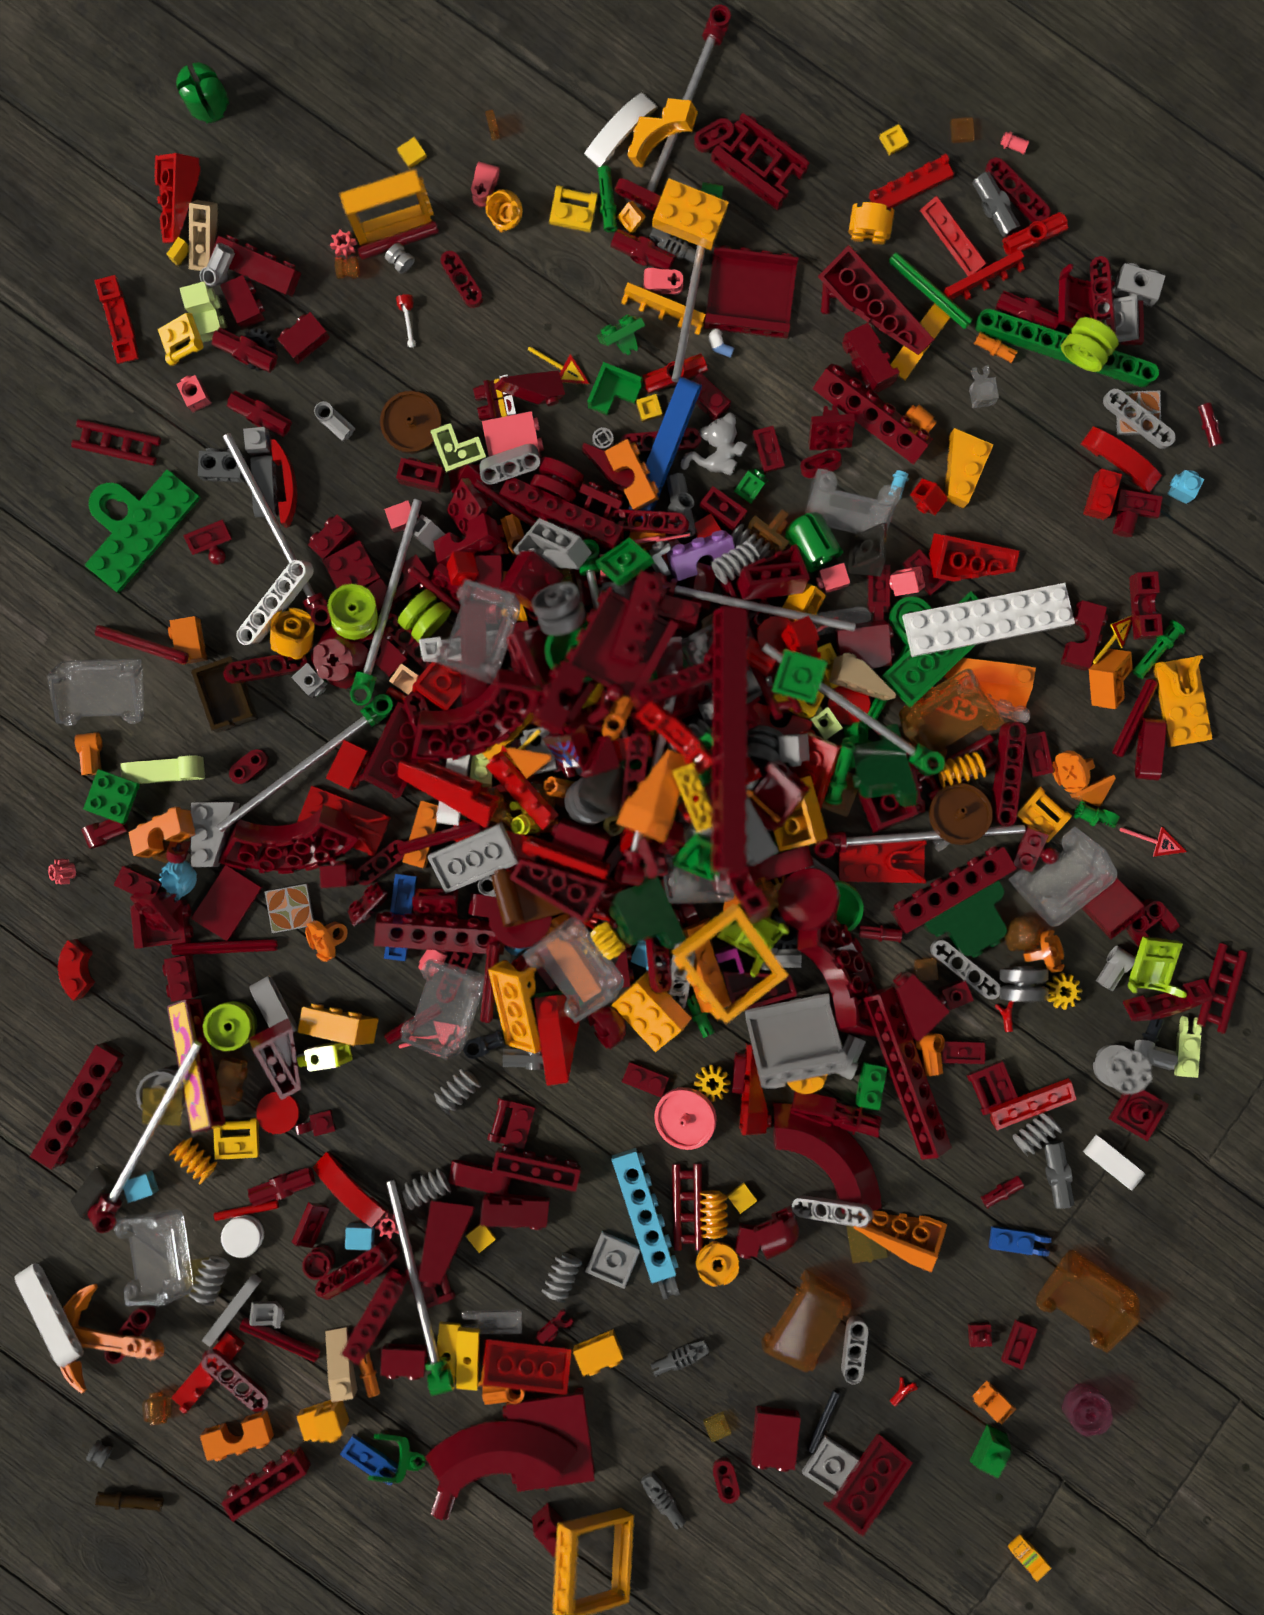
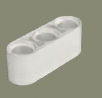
M1097 1135L1094 1136L1083 1150L1087 1156L1131 1191L1134 1190L1145 1176L1143 1171Z

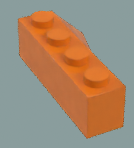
M710 918L683 928L682 931L686 940L708 924ZM711 937L694 950L695 960L693 968L722 1008L732 1005L714 954ZM695 985L693 990L701 1013L710 1012L712 1006L709 1002L705 1004L697 994L700 990Z

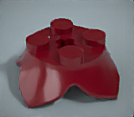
M331 626L322 634L318 644L313 647L311 661L320 678L326 679L336 687L347 689L353 685L356 672L364 669L369 649L360 642L350 641L340 636ZM334 656L338 657V662L334 660Z

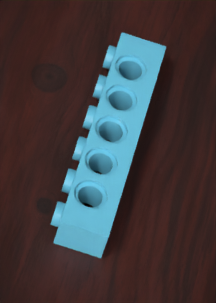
M634 1148L612 1155L615 1172L651 1283L676 1276L675 1268L679 1266L675 1255L671 1256L669 1251L672 1244L669 1235H664L662 1227H665L662 1214L658 1215L655 1208L659 1204L655 1193L651 1194L649 1186L652 1185L649 1173L644 1174L642 1166L646 1164L642 1152L638 1153L637 1149ZM629 1169H636L639 1172L635 1178L628 1177L626 1173ZM641 1189L645 1192V1196L640 1199L636 1198L633 1195L634 1191ZM643 1210H649L652 1215L648 1219H643L640 1213ZM654 1230L659 1235L656 1239H649L647 1233ZM657 1251H662L665 1257L657 1260L653 1257V1254Z

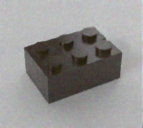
M232 656L190 670L211 731L217 733L235 727V723L241 725L258 719L246 683H229L224 678L223 672L227 665L238 661ZM234 668L229 672L235 678L239 673H242L241 671H235Z

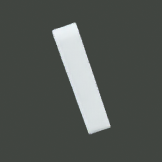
M294 560L288 564L238 629L237 639L241 644L256 645L263 640L270 631L273 615L280 610L284 612L312 577L314 569L310 562ZM300 565H302L303 567V573L301 575L298 573V567ZM286 582L290 583V590L288 592L285 588ZM274 598H276L278 602L276 608L273 606ZM262 614L265 617V622L263 624L260 621V617ZM249 630L252 632L251 640L248 638Z
M472 755L461 756L458 760L447 758L446 768L468 777ZM439 801L437 823L459 826L461 813Z
M33 1263L15 1275V1282L54 1361L58 1366L64 1368L83 1355V1349L44 1270L39 1264Z

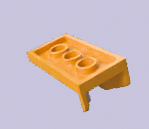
M1202 655L1158 662L1153 665L1155 679L1158 682L1157 690L1162 717L1166 721L1168 747L1213 739L1199 669L1200 660L1203 659Z
M503 960L488 969L505 1043L508 1046L536 1054L541 1050V1045L530 998L535 994L534 971H536V968L530 967L521 973L509 961Z

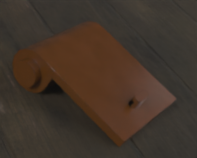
M507 868L498 869L491 876L504 927H512L565 913V911L511 880L512 871H507Z

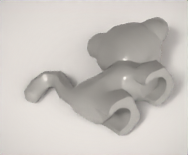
M728 413L723 418L714 420L709 426L702 427L699 430L700 436L717 448V451L706 459L695 451L688 452L682 458L680 467L687 469L690 460H694L698 465L705 467L710 472H722L731 476L737 466V462L733 460L734 456L741 457L747 447V444L743 442L734 444V439L737 435L735 415Z

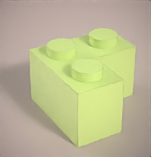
M205 282L180 288L184 307L188 313H192L202 342L212 340V336L218 328H227L223 315L220 316L219 308H222L218 295H215L213 288H209Z
M451 423L431 430L446 473L486 458L479 437L458 444Z

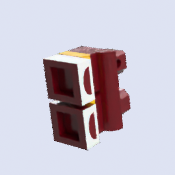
M508 374L499 376V379L491 381L483 380L484 385L473 388L476 401L487 399L488 402L487 406L477 407L480 420H491L516 415L513 396L496 390L494 387L502 377L508 376Z

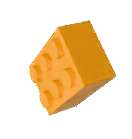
M668 178L653 216L652 227L712 250L727 212L728 202Z
M811 776L800 778L811 789L783 827L773 830L779 852L816 843L828 838Z
M648 971L633 983L631 987L626 989L612 1004L618 1013L655 1052L680 1033L692 1019L668 992L658 994L651 989Z

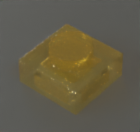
M723 1411L703 1420L711 1442L732 1434Z

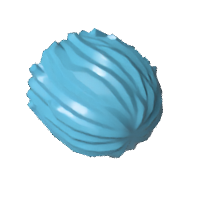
M186 860L178 864L168 862L161 869L163 872L159 874L163 876L159 881L167 889L166 892L176 894L174 900H180L181 897L188 894L195 887L197 881L196 871Z

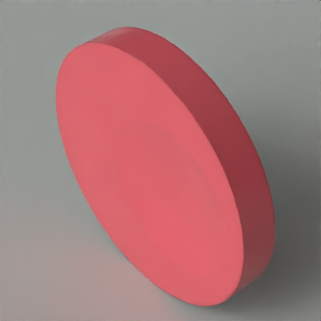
M681 1087L669 1091L659 1101L655 1110V1124L659 1134L667 1143L679 1149L691 1150L703 1146L711 1138L716 1128L717 1117L712 1103L704 1094L692 1088Z

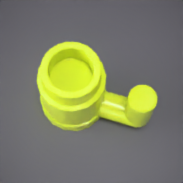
M517 801L510 803L511 810L520 809L522 815L515 817L511 822V828L514 833L527 835L536 834L541 831V828Z

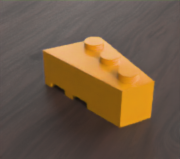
M954 428L949 434L950 442L945 495L948 498L947 502L964 508L971 499L993 444Z
M311 1003V1006L302 1007L298 1033L350 1045L372 1044L375 1041L379 1018L364 1016L357 1012H342L343 1009L330 1007V1009H325L322 1004Z

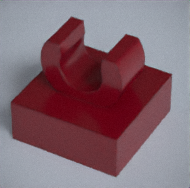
M989 1322L968 1323L970 1347L992 1346L991 1324Z

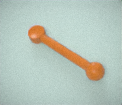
M747 790L748 798H752L775 822H779L781 817L773 813L754 795L753 790Z

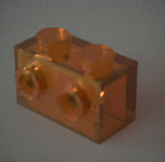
M230 1057L220 1061L217 1083L222 1105L233 1107L241 1101L243 1081L246 1080L248 1068H246L248 1061Z

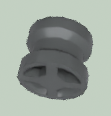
M675 1276L658 1281L664 1300L668 1299L671 1295H680Z
M97 1440L86 1460L89 1462L94 1461L98 1467L102 1468L109 1458L113 1447H106L102 1441Z

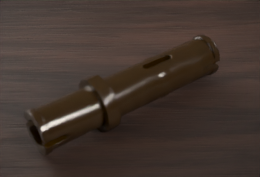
M98 1491L97 1495L99 1496H96L95 1506L114 1507L115 1510L130 1508L159 1512L162 1511L161 1507H163L164 1497L123 1494L121 1491L117 1493Z

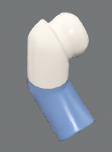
M713 329L709 333L708 339L712 350L731 358L734 347L724 344L721 336L722 332L719 329Z

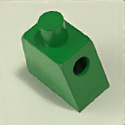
M987 1424L970 1462L980 1470L999 1478L1012 1451L1007 1434Z

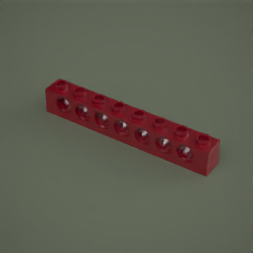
M894 987L876 990L864 997L863 1001L921 1160L939 1158L950 1150L952 1146Z

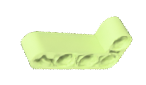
M181 756L177 759L120 763L121 777L139 784L205 779L204 757Z

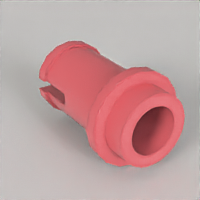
M1011 131L1010 133L1005 132L1000 143L1003 145V148L1008 147L1024 154L1029 141L1013 135Z

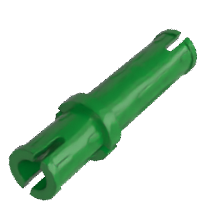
M601 166L597 169L602 205L600 212L603 214L604 231L610 233L617 231L615 214L617 206L614 204L611 167Z

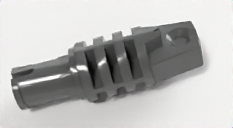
M653 228L649 239L656 243L657 247L674 254L678 259L685 258L694 263L696 249L689 246L690 243L688 241Z
M705 1340L686 1344L667 1354L668 1357L651 1363V1368L653 1370L659 1367L658 1370L653 1372L655 1377L672 1369L678 1371L696 1363L697 1360L710 1353Z
M653 1472L645 1475L641 1483L649 1498L652 1499L659 1512L668 1517L675 1529H679V1526L681 1528L686 1523V1519L677 1509L676 1500L669 1493L664 1483Z

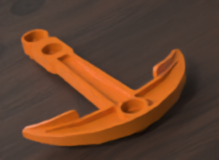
M97 1284L79 1290L63 1307L82 1347L121 1352L123 1355L139 1358L147 1357L151 1360L160 1358L164 1353V1345L160 1340L151 1341L149 1338L132 1335L121 1336L79 1326L81 1311L88 1308L91 1297L98 1288ZM75 1359L64 1368L60 1367L69 1384L80 1393H85L87 1389L83 1379L81 1362H76Z

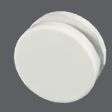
M251 1215L232 1218L225 1225L221 1234L223 1248L227 1253L238 1258L253 1254L260 1247L264 1239V1229L261 1222Z

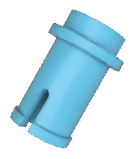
M896 470V473L892 476L894 479L888 496L901 499L905 483L909 481L908 473Z

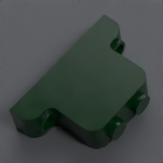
M898 724L885 726L901 737ZM879 735V741L856 745L853 753L856 768L849 769L850 771L854 770V788L859 789L862 797L873 798L893 794L902 806L908 807L917 804V789L906 752L883 735Z
M645 873L644 879L639 886L619 892L610 901V915L616 920L619 926L618 933L627 944L637 945L651 938L658 937L664 947L673 949L676 945L686 941V937L658 876L649 878Z
M999 880L922 925L928 933L935 934L936 937L947 932L953 945L961 954L975 958L984 953L983 949L987 946L994 947L1002 942L1001 938L1007 933V928L994 907V904L1002 900L1004 889Z

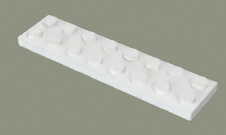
M1065 583L908 613L902 616L912 657L1075 624Z

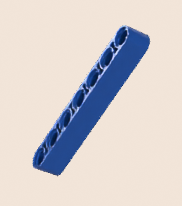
M681 377L676 385L646 462L650 471L647 475L650 481H654L659 489V493H657L658 498L702 388V384ZM658 500L638 511H654ZM631 504L629 505L628 510H633ZM638 516L635 518L636 520L643 522L642 516Z

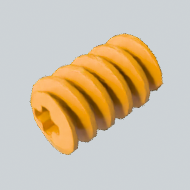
M974 752L971 757L968 754L964 755L963 759L960 756L956 757L955 762L952 758L947 759L944 769L938 772L941 786L945 787L946 780L950 786L953 785V779L961 783L963 776L968 782L970 781L971 774L976 780L978 779L979 772L984 778L986 770L980 755Z
M191 1137L183 1140L169 1156L176 1154L174 1159L176 1162L183 1159L180 1166L183 1168L189 1165L186 1172L189 1174L195 1171L193 1179L201 1177L199 1185H201L214 1172L217 1162L209 1164L211 1156L203 1158L205 1150L197 1152L199 1144L191 1146L190 1144L193 1140Z
M701 1191L700 1195L706 1196V1199L701 1200L700 1203L706 1205V1207L700 1209V1212L706 1213V1216L701 1217L700 1220L706 1222V1225L701 1226L700 1229L707 1231V1233L701 1236L704 1238L726 1236L728 1231L724 1227L728 1225V1222L724 1219L727 1218L728 1214L723 1210L727 1209V1204L724 1203L727 1200V1195L720 1191Z

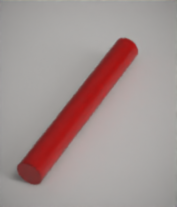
M274 1200L254 1207L249 1205L215 1212L214 1220L219 1221L278 1209L279 1203L278 1200Z

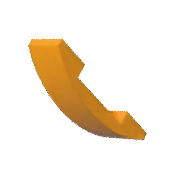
M934 303L920 323L935 339L950 319V316ZM903 346L891 363V367L893 369L897 367L900 371L898 376L905 381L929 346L919 355Z

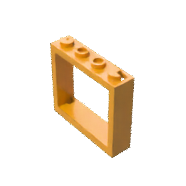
M415 170L340 193L346 215L360 246L431 222L430 216L434 215L422 176L417 177ZM414 194L417 195L418 205L362 223L358 216V212Z
M735 904L731 905L671 951L676 957L673 961L680 970L684 968L688 973L685 978L692 987L696 985L700 990L697 993L705 1004L709 1002L712 1006L710 1012L717 1021L722 1019L725 1023H728L788 976L745 914ZM735 920L770 968L772 974L724 1010L689 963L686 956Z
M618 1508L558 1524L553 1608L555 1615H591L629 1603L634 1526L633 1514ZM615 1525L611 1590L574 1600L578 1534Z

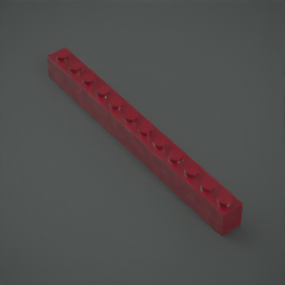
M725 606L713 612L712 872L739 873L746 871L748 857L746 855V844L748 842V835L746 833V823L748 820V813L746 811V801L748 798V791L746 789V779L748 777V769L746 767V757L748 755V747L746 745V736L748 734V725L746 724V714L748 712L746 693L748 691V681L746 678L749 665L747 660L749 644L747 627L749 619L747 617V609Z

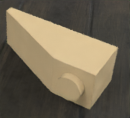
M199 200L189 203V269L201 271L209 263L215 246L218 203Z
M844 653L834 658L830 683L883 701L895 698L896 694L864 661L856 659L855 655Z
M341 1327L326 1330L327 1369L331 1401L353 1399L357 1392L354 1365L352 1361L341 1355L349 1340L348 1328Z

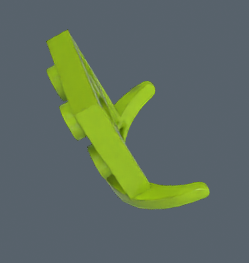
M738 904L737 906H738V907L742 910V912L744 913L742 907L740 906V904ZM769 917L752 925L770 951L784 933L788 934L787 926ZM733 920L718 932L717 937L755 958L750 974L756 977L764 960L736 921Z
M1142 937L1128 981L1129 990L1136 993L1137 988H1146L1186 998L1187 993L1184 990L1170 984L1183 944L1178 940Z

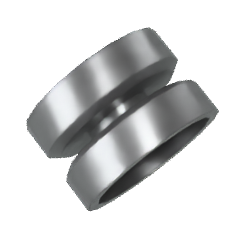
M567 582L550 585L539 591L532 599L533 609L545 634L561 635L577 629L586 619L584 605L580 601L579 591L574 584Z
M602 773L583 777L571 784L567 789L564 799L565 808L575 822L584 826H593L612 816L619 808V789L609 776Z
M1030 966L1000 968V980L1014 983V985H1004L1000 988V999L1010 1001L1048 1000V988L1035 985V983H1045L1048 981V969Z
M162 1068L148 1074L140 1081L136 1092V1100L139 1108L146 1115L153 1117L175 1077L177 1069ZM182 1082L161 1119L174 1115L186 1106Z

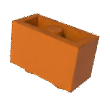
M196 616L169 620L168 634L170 639H173V649L188 653L189 658L186 664L207 661L201 620Z

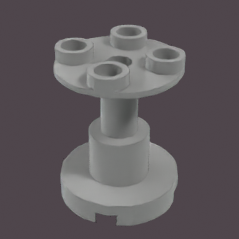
M1109 1044L1102 1047L1096 1054L1097 1057L1095 1062H1093V1070L1096 1077L1102 1083L1114 1087L1122 1093L1133 1094L1140 1092L1152 1080L1150 1063L1138 1051L1129 1050L1122 1045Z

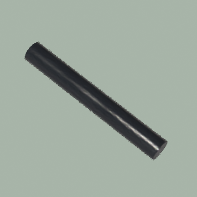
M836 1390L832 1391L807 1447V1450L811 1453H815L841 1395Z

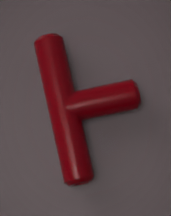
M823 283L821 313L827 315L830 310V297L836 298V296Z

